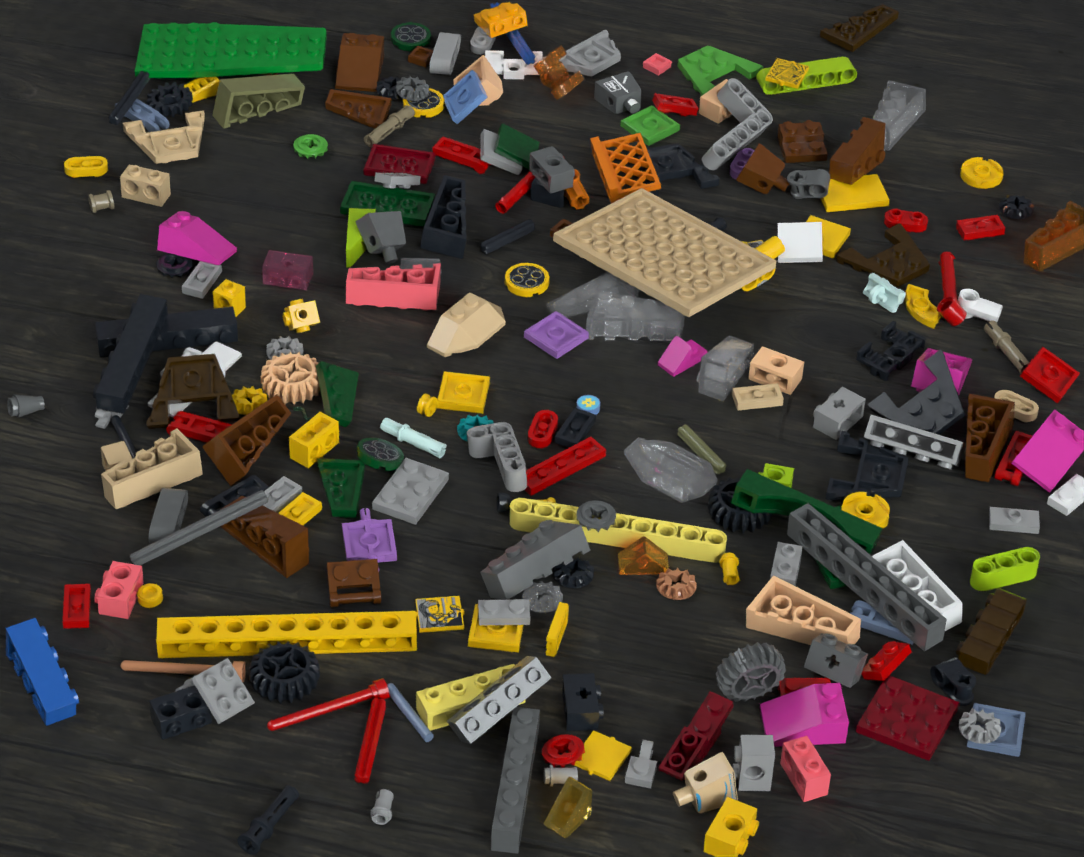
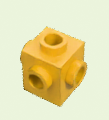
M303 299L290 301V306L284 308L283 321L285 326L289 327V331L296 329L297 333L310 330L309 326L320 323L315 300L305 303Z

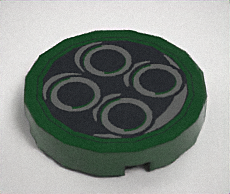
M402 23L392 29L391 42L393 45H397L398 49L410 52L417 46L423 47L426 45L427 47L431 42V32L420 23Z
M365 438L358 442L356 452H358L359 460L372 468L379 469L382 466L386 467L385 470L392 471L398 469L403 462L404 454L402 450L393 443L379 438Z

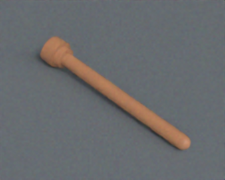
M124 660L120 666L124 671L198 675L214 665ZM234 661L232 665L242 682H244L246 663Z

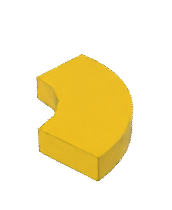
M908 284L905 296V305L908 312L923 325L934 329L942 315L937 311V307L930 302L928 298L929 290Z

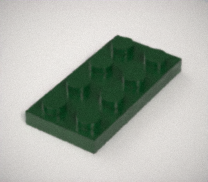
M351 181L340 206V214L349 215V208L376 209V212L401 211L403 224L424 227L436 194L401 188H386L381 185Z

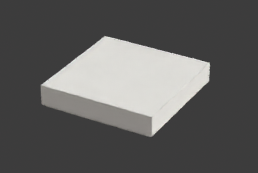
M822 222L778 223V238L785 247V252L778 256V263L823 262Z

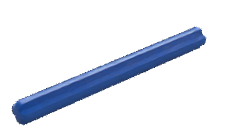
M496 2L495 4L492 3V4L490 5V7H491V8L497 7V6H499V3H498V2ZM516 29L505 33L527 65L534 64L536 56L519 31Z

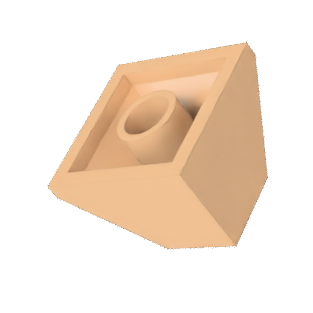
M484 55L453 79L455 85L470 71L473 70L477 73L488 97L479 106L489 105L493 101L498 100L503 94L502 81Z

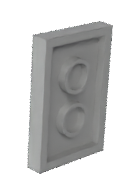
M405 458L373 500L372 509L416 525L449 480V473Z

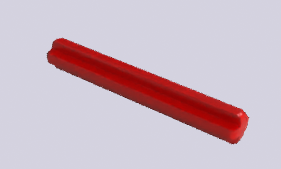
M374 698L371 703L355 771V781L357 783L362 782L366 784L370 779L386 709V701L383 698Z

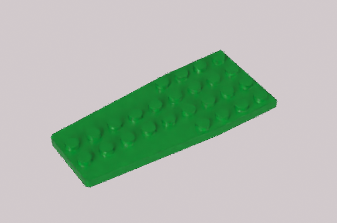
M217 22L210 24H144L135 67V78L141 71L148 72L149 78H200L322 70L324 66L327 33L325 28L233 25L219 24Z

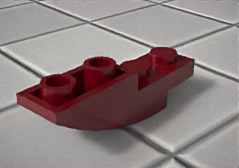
M710 691L689 726H684L660 764L659 770L683 781L685 779L684 773L701 763L720 736L721 727L734 707L733 701Z

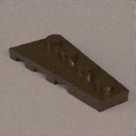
M881 4L863 12V16H853L844 24L839 22L834 24L832 29L824 28L820 30V37L845 50L854 52L898 19L899 11Z

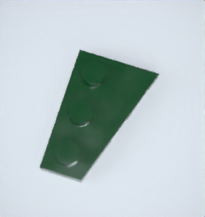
M320 361L316 365V371L325 414L339 421V426L347 427L352 421L359 373Z
M317 458V466L332 517L357 518L365 464L361 460Z

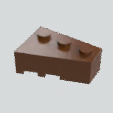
M863 117L860 120L861 126L859 129H853L850 133L852 138L849 142H843L831 157L830 179L852 185L882 163L885 158L886 123Z

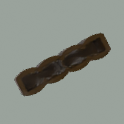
M998 588L994 594H989L985 604L986 608L979 610L975 626L970 625L966 633L965 642L961 640L957 647L956 655L959 656L958 659L964 667L984 675L988 674L995 659L999 656L1014 628L1019 623L1025 611L1026 598Z

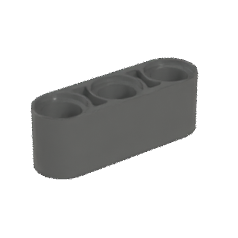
M161 489L149 529L150 544L181 529L188 503L187 490Z

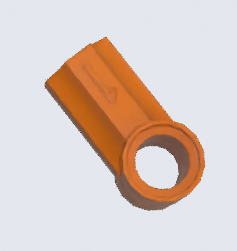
M575 170L573 187L564 189V196L567 197L571 207L579 210L584 209L589 204V196L580 182V173Z

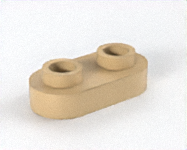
M1000 390L995 393L994 398L1015 402L1014 418L1023 422H1030L1037 418L1039 407L1034 401L1009 390Z

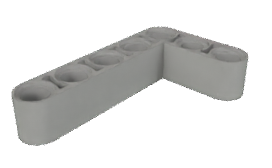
M731 78L717 93V97L740 124L716 141L703 155L702 162L710 170L718 169L760 136L773 121L771 113L735 78Z

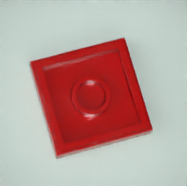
M1042 346L1020 377L1058 403L1080 373Z

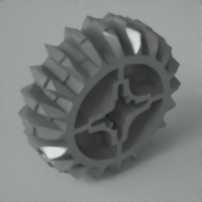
M757 642L753 646L747 644L745 648H738V651L729 653V657L722 659V664L717 666L718 671L715 674L720 691L728 699H733L735 702L742 699L743 702H746L748 699L752 698L755 700L758 696H764L766 692H772V688L779 686V681L784 679L786 668L782 654L779 653L774 645H768L767 643L760 645Z

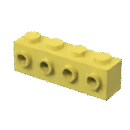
M515 665L498 667L497 669L417 691L416 710L421 720L430 731L448 726L447 720Z

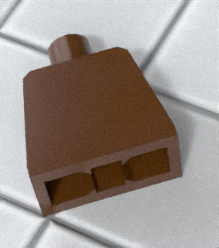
M760 143L736 179L738 182L763 194H768L772 186L784 192L789 185L787 179L780 175L785 167V163Z

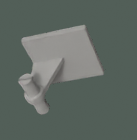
M228 658L186 680L183 686L176 689V691L195 685L218 724L255 703Z

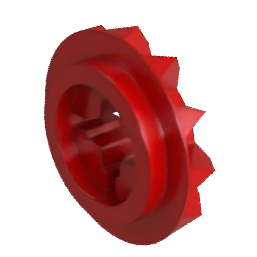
M569 734L558 735L549 739L542 748L545 763H550L553 765V768L558 765L562 768L569 764L574 766L575 761H581L582 755L585 753L582 740L577 736Z

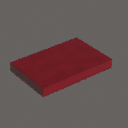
M373 144L363 169L364 175L375 177L376 172L408 173L421 176L420 183L427 184L436 159V153Z

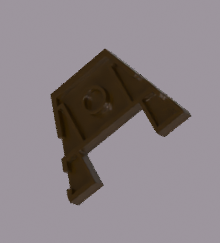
M900 223L885 230L884 237L892 242L894 246L869 259L851 247L837 254L836 262L842 265L845 262L853 265V269L858 272L865 270L869 273H875L879 277L888 280L896 288L925 274L930 268L929 262Z
M215 353L167 359L159 384V392L157 398L154 399L151 416L147 420L148 429L167 428L170 424V404L217 400L218 421L233 422L240 420V415Z

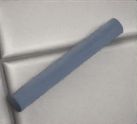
M393 683L387 684L392 700L424 741H431L434 735L396 686Z

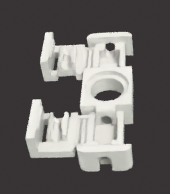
M485 50V57L495 72L503 75V79H524V75H542V80L545 79L546 61H542V51H532L536 56V62L527 65L523 59H503L504 51ZM515 67L519 70L511 71L509 70V68Z

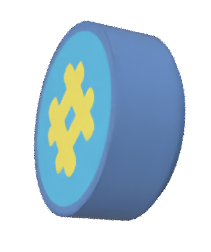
M593 395L581 396L577 400V409L597 415L600 411V400Z

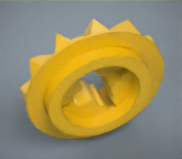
M243 386L242 390L235 389L234 394H232L238 413L243 415L249 414L267 401V394L263 393L262 389L255 390L254 386L251 388Z

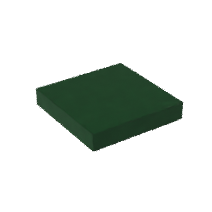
M502 123L498 131L494 152L529 169L530 153L538 151L540 142Z

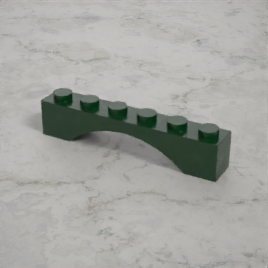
M749 469L745 471L736 485L731 502L752 513H776L786 516L809 503L870 555L873 553L882 528Z

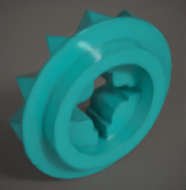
M477 414L472 417L467 415L466 419H460V423L457 425V432L460 438L468 442L467 431L470 428L493 424L494 422L493 420H488L487 416L479 417Z

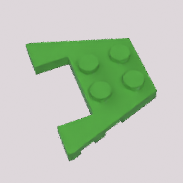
M708 45L678 59V68L688 81L691 80L694 90L696 92L699 91L701 96L715 87V85L710 83L711 81L733 70H736L750 80L756 77L757 73L763 69V66Z

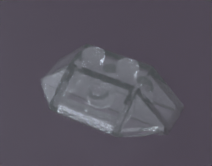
M638 437L624 450V455L642 482L681 503L704 496L717 483V477L710 462L672 442L645 440V438Z

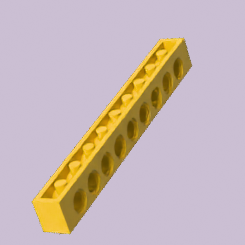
M416 611L157 618L156 641L158 658L254 656L258 654L260 648L266 649L268 643L274 646L278 641L281 644H286L288 640L292 645L299 642L301 647L308 646L310 652H314V654L417 651Z

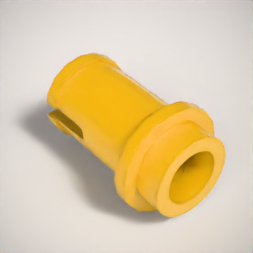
M725 553L719 560L720 567L723 569V581L727 585H735L740 580L737 569L739 559L733 553Z

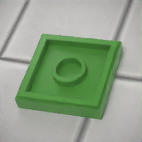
M652 105L621 120L622 128L631 134L641 133L644 143L648 146L680 131V124L658 111Z

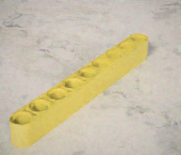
M516 498L510 503V526L515 530L531 533L545 520L579 524V521L576 520L579 507L527 498ZM616 513L615 524L611 525L608 530L601 528L599 532L596 529L588 531L586 526L582 527L587 542L713 563L719 562L721 556L726 551L727 536L723 531L619 513Z

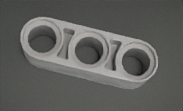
M439 33L430 60V73L451 76L460 49V34Z

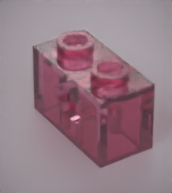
M269 250L262 266L263 284L307 290L313 275V256Z

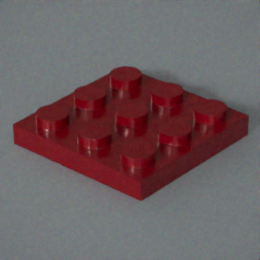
M889 675L881 683L857 724L856 732L930 761L958 710L959 702Z

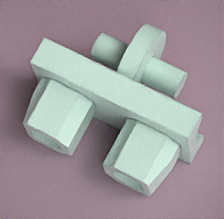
M875 273L869 275L868 284L863 290V294L869 297L870 302L873 304L878 303L891 313L897 311L899 304L903 303L906 292L897 289L888 280L879 277Z

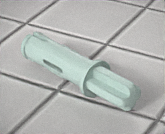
M389 418L383 419L380 428L397 437L398 441H405L438 458H442L445 454L446 444L411 429L408 424L402 425Z

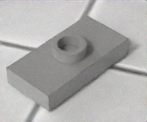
M990 507L989 529L1039 534V511Z

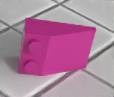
M179 211L159 225L157 246L159 251L215 265H220L237 252V247L199 217L192 216L189 212Z
M927 348L918 358L911 387L917 388L916 391H923L937 380L924 361L939 350ZM943 352L959 395L970 369L972 359Z
M1054 410L1011 464L1050 493L1084 451V430Z
M840 683L813 684L760 704L765 735H773L774 747L783 746L784 742L808 736L813 745L846 743L849 720Z

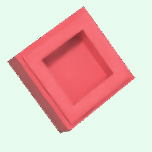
M655 53L643 61V68L659 76L671 68L672 61Z

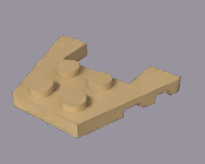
M204 110L185 113L187 127L146 133L142 120L123 123V131L156 164L188 160L198 157L205 113Z

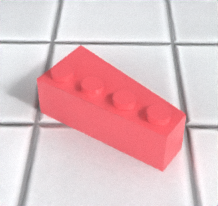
M441 263L433 264V268H422V264L413 265V269H400L399 266H390V268L381 271L379 267L349 268L346 279V304L398 307L400 309L414 308L424 311L436 310L440 290Z

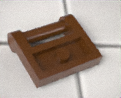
M378 559L327 562L330 607H338V604L361 602L381 604ZM372 586V592L337 594V589Z

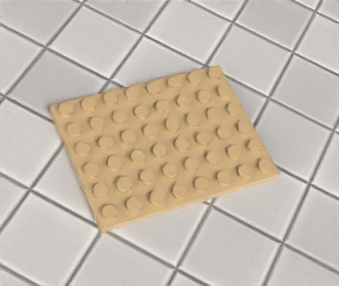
M643 188L555 232L553 236V241L562 247L574 252L581 258L590 261L597 267L606 270L613 276L622 279L631 286L638 288L687 317L696 314L776 268L777 262Z

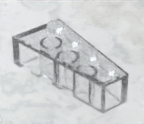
M596 290L587 316L586 331L589 332L587 340H594V336H605V340H614L615 337H628V340L648 337L649 340L672 341L675 336L681 337L685 315H682L661 301Z

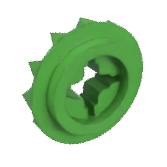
M303 135L294 141V152L298 153L299 157L306 156L307 159L309 157L316 159L317 155L323 156L324 152L328 149L326 139L319 135Z

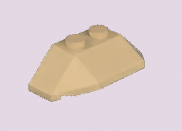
M469 292L441 315L427 343V348L444 357L451 356L452 353H462L478 348L505 326L506 321L501 307Z

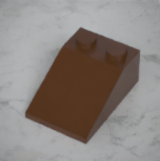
M343 33L335 89L377 92V82H379L384 59V36Z

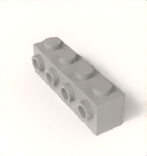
M874 415L870 416L864 438L870 440L869 445L878 448L884 447V445L893 447V452L905 456L906 452L916 454L915 459L929 462V458L938 461V466L951 469L952 465L959 467L965 444L961 441Z

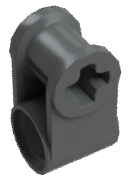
M823 169L792 171L787 176V181L791 185V196L795 199L825 197L828 194L830 174Z

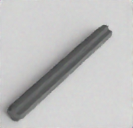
M260 490L132 553L130 559L134 565H142L268 503V498L265 492Z

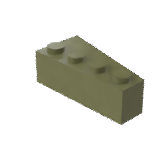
M294 74L220 79L212 116L224 129L230 127L231 123L247 122V118L254 116L263 117L273 110L279 112L301 105L305 86Z

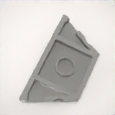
M603 30L551 58L550 67L592 77L619 62L621 54L615 47L614 41L609 39L608 31Z

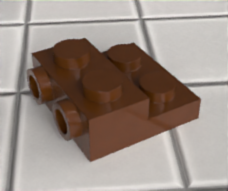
M807 120L804 123H793L786 121L783 124H779L777 138L785 163L827 161L828 154L823 142L824 133L820 122Z

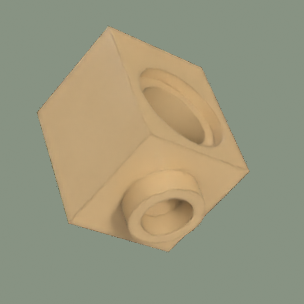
M124 441L101 447L102 465L105 471L125 459L132 460Z

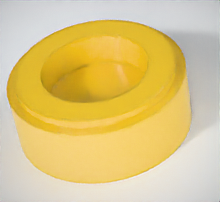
M152 583L142 585L137 590L138 603L146 608L158 606L163 601L162 588Z

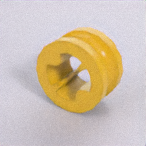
M423 394L418 402L417 412L420 414L425 413V416L431 417L436 411L438 399L436 397L430 398L429 394Z

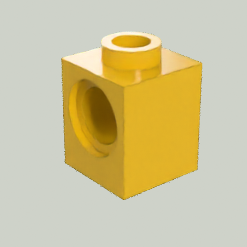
M225 279L213 291L214 308L233 306L235 317H237L246 308L245 286Z

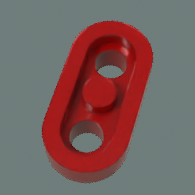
M891 209L885 213L884 224L891 228L900 223L906 231L920 233L927 229L928 218L921 212Z
M541 410L535 414L528 430V443L531 446L545 448L551 444L558 427V416L555 412Z

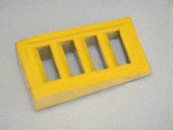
M200 77L187 83L184 87L190 88L193 97L192 103L217 95L220 80L217 77Z

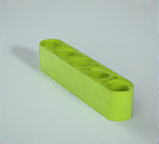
M837 57L798 63L809 66V70L798 89L765 81L771 67L760 70L757 73L756 79L765 94L773 95L850 83L857 77V71L849 58Z

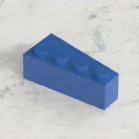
M36 618L6 628V656L9 661L13 660L14 670L17 675H22L24 688L27 693H34L32 695L33 704L47 726L76 715V704L79 703V699L75 689L70 690L67 684L69 679L64 667L60 668L57 663L58 655L53 646L50 647L47 642L48 634L45 627L39 626Z

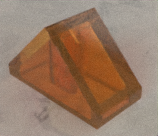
M643 536L618 553L619 575L665 573L667 568H669L668 554Z

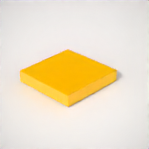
M812 215L806 221L822 222V255L834 258L849 237L851 228Z
M444 372L437 408L483 414L490 377Z
M475 604L468 647L519 653L524 625L479 626L478 604Z

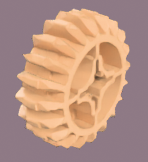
M290 351L289 354L281 353L280 357L273 356L272 360H267L266 365L262 367V376H260L264 393H267L269 398L278 394L284 404L292 402L294 405L296 402L304 404L306 399L312 400L313 396H318L320 386L316 371V365L318 364L316 358H310L309 354L303 356L300 352L292 354Z

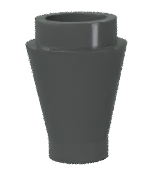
M13 395V397L7 400L9 415L11 417L16 416V418L38 410H44L45 406L42 396Z

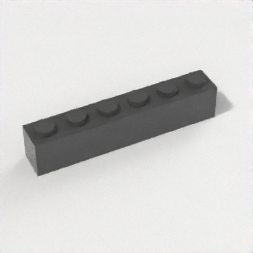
M521 707L513 709L492 825L491 851L519 853L539 733V709Z

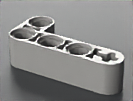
M498 422L470 428L467 431L469 455L474 458L495 456L506 489L511 492H519L526 489V465L512 426L506 422Z

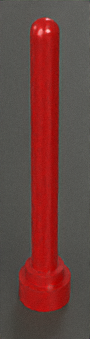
M383 678L372 681V684L368 685V689L271 720L267 723V728L270 731H274L371 698L372 700L374 698L388 699L390 697L388 686Z

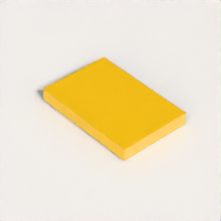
M878 174L864 175L852 185L830 179L828 194L821 198L826 212L889 206V198Z

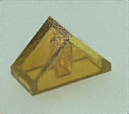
M568 777L544 825L562 837L567 838L591 815L592 790L574 778Z

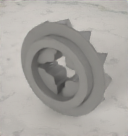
M280 336L278 340L272 339L271 343L267 344L266 354L270 360H272L273 356L280 357L281 353L286 355L290 351L292 354L300 352L303 355V344L299 343L297 338L291 339L290 336L282 338Z
M972 708L969 713L964 712L959 720L961 734L974 743H991L1000 736L1002 728L1000 726V719L995 718L993 712L987 714L984 709L977 712ZM976 722H980L981 725H985V728L983 729L980 725H976Z

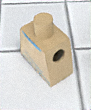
M723 752L688 769L684 773L686 786L673 791L675 801L679 807L692 802L698 813L721 808L727 797L738 801L734 770Z

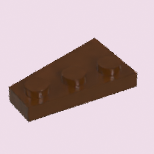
M330 89L325 105L327 110L375 129L386 121L391 107V98Z

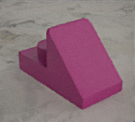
M675 336L659 359L658 366L674 377L707 358V350L692 339L685 342L680 337Z

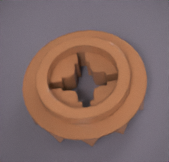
M677 567L675 571L667 568L665 573H660L656 586L664 597L673 600H683L695 593L697 583L695 582V575H689L688 570L680 571ZM672 581H681V583H676L672 586Z

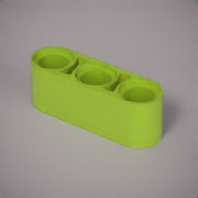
M1023 547L978 558L973 562L970 585L975 590L987 591L1034 579L1038 569L1040 554L1034 548Z

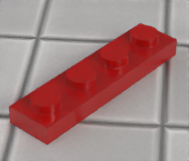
M589 437L526 470L527 488L524 490L532 496L606 457V449L594 438Z

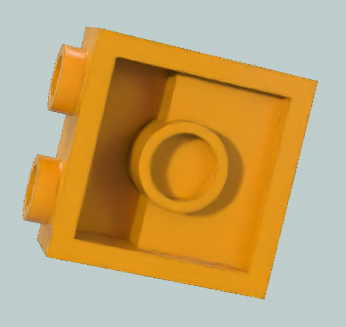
M501 3L497 7L484 9L480 13L474 14L475 23L490 38L528 25L526 11L517 3Z

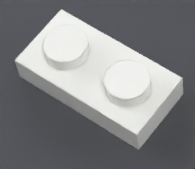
M1078 474L1073 476L1048 497L1047 504L1066 516L1084 502V478Z

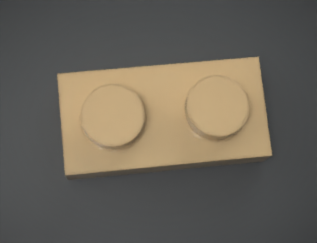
M778 383L732 389V397L737 411L783 406L784 398Z

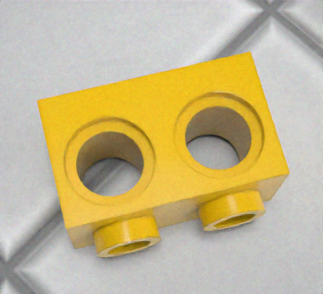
M322 412L316 414L289 437L290 459L310 468L317 462V458H322L339 443V421Z

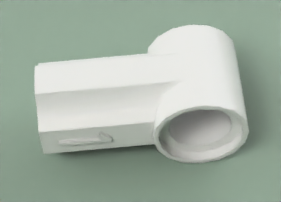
M973 289L961 290L958 297V304L967 312L965 319L977 317L988 322H998L1003 308L1002 305L980 298L979 293Z

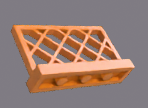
M641 133L600 142L599 136L590 138L592 155L611 204L620 200L619 198H623L641 188L648 192L661 189V183ZM638 141L635 147L628 145L631 142ZM616 147L617 149L615 151H611L606 148ZM626 150L629 151L628 155L621 154V151ZM635 154L642 155L640 159L634 158L633 156ZM615 158L622 160L619 164L613 162ZM628 162L635 164L632 168L625 166ZM641 166L648 168L645 172L638 170ZM620 171L627 173L624 177L617 175ZM633 175L640 177L637 181L630 179ZM646 179L654 181V183L644 184L643 182ZM625 184L632 186L628 189H621Z

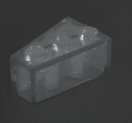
M729 335L702 356L701 367L697 376V382H699L698 393L724 401L750 366V362L753 359L754 344Z

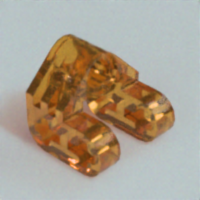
M562 45L552 50L533 65L537 73L540 74L541 82L553 89L551 93L556 100L563 97L585 80L580 71L575 72L571 76L568 75L567 69L559 61L567 54Z

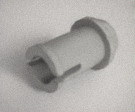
M549 765V768H544V784H549L550 787H553V784H577V767L553 768V765Z
M381 789L376 794L375 806L370 812L371 818L376 824L384 825L391 820L392 812L390 809L394 795L389 790Z

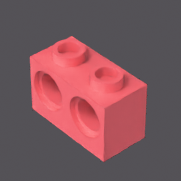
M113 561L109 571L106 570L104 572L101 588L96 590L95 603H98V611L101 615L129 619L137 600V590L144 584L142 566Z
M808 736L784 742L780 764L802 801L806 802L828 795L831 773Z

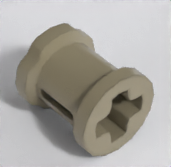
M106 190V193L98 195L88 194L92 213L105 208L114 209V201L110 190Z

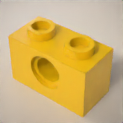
M727 797L705 834L703 852L715 857H738L739 854L743 855L748 846L747 839L750 835H755L759 826V821L756 820L757 808Z

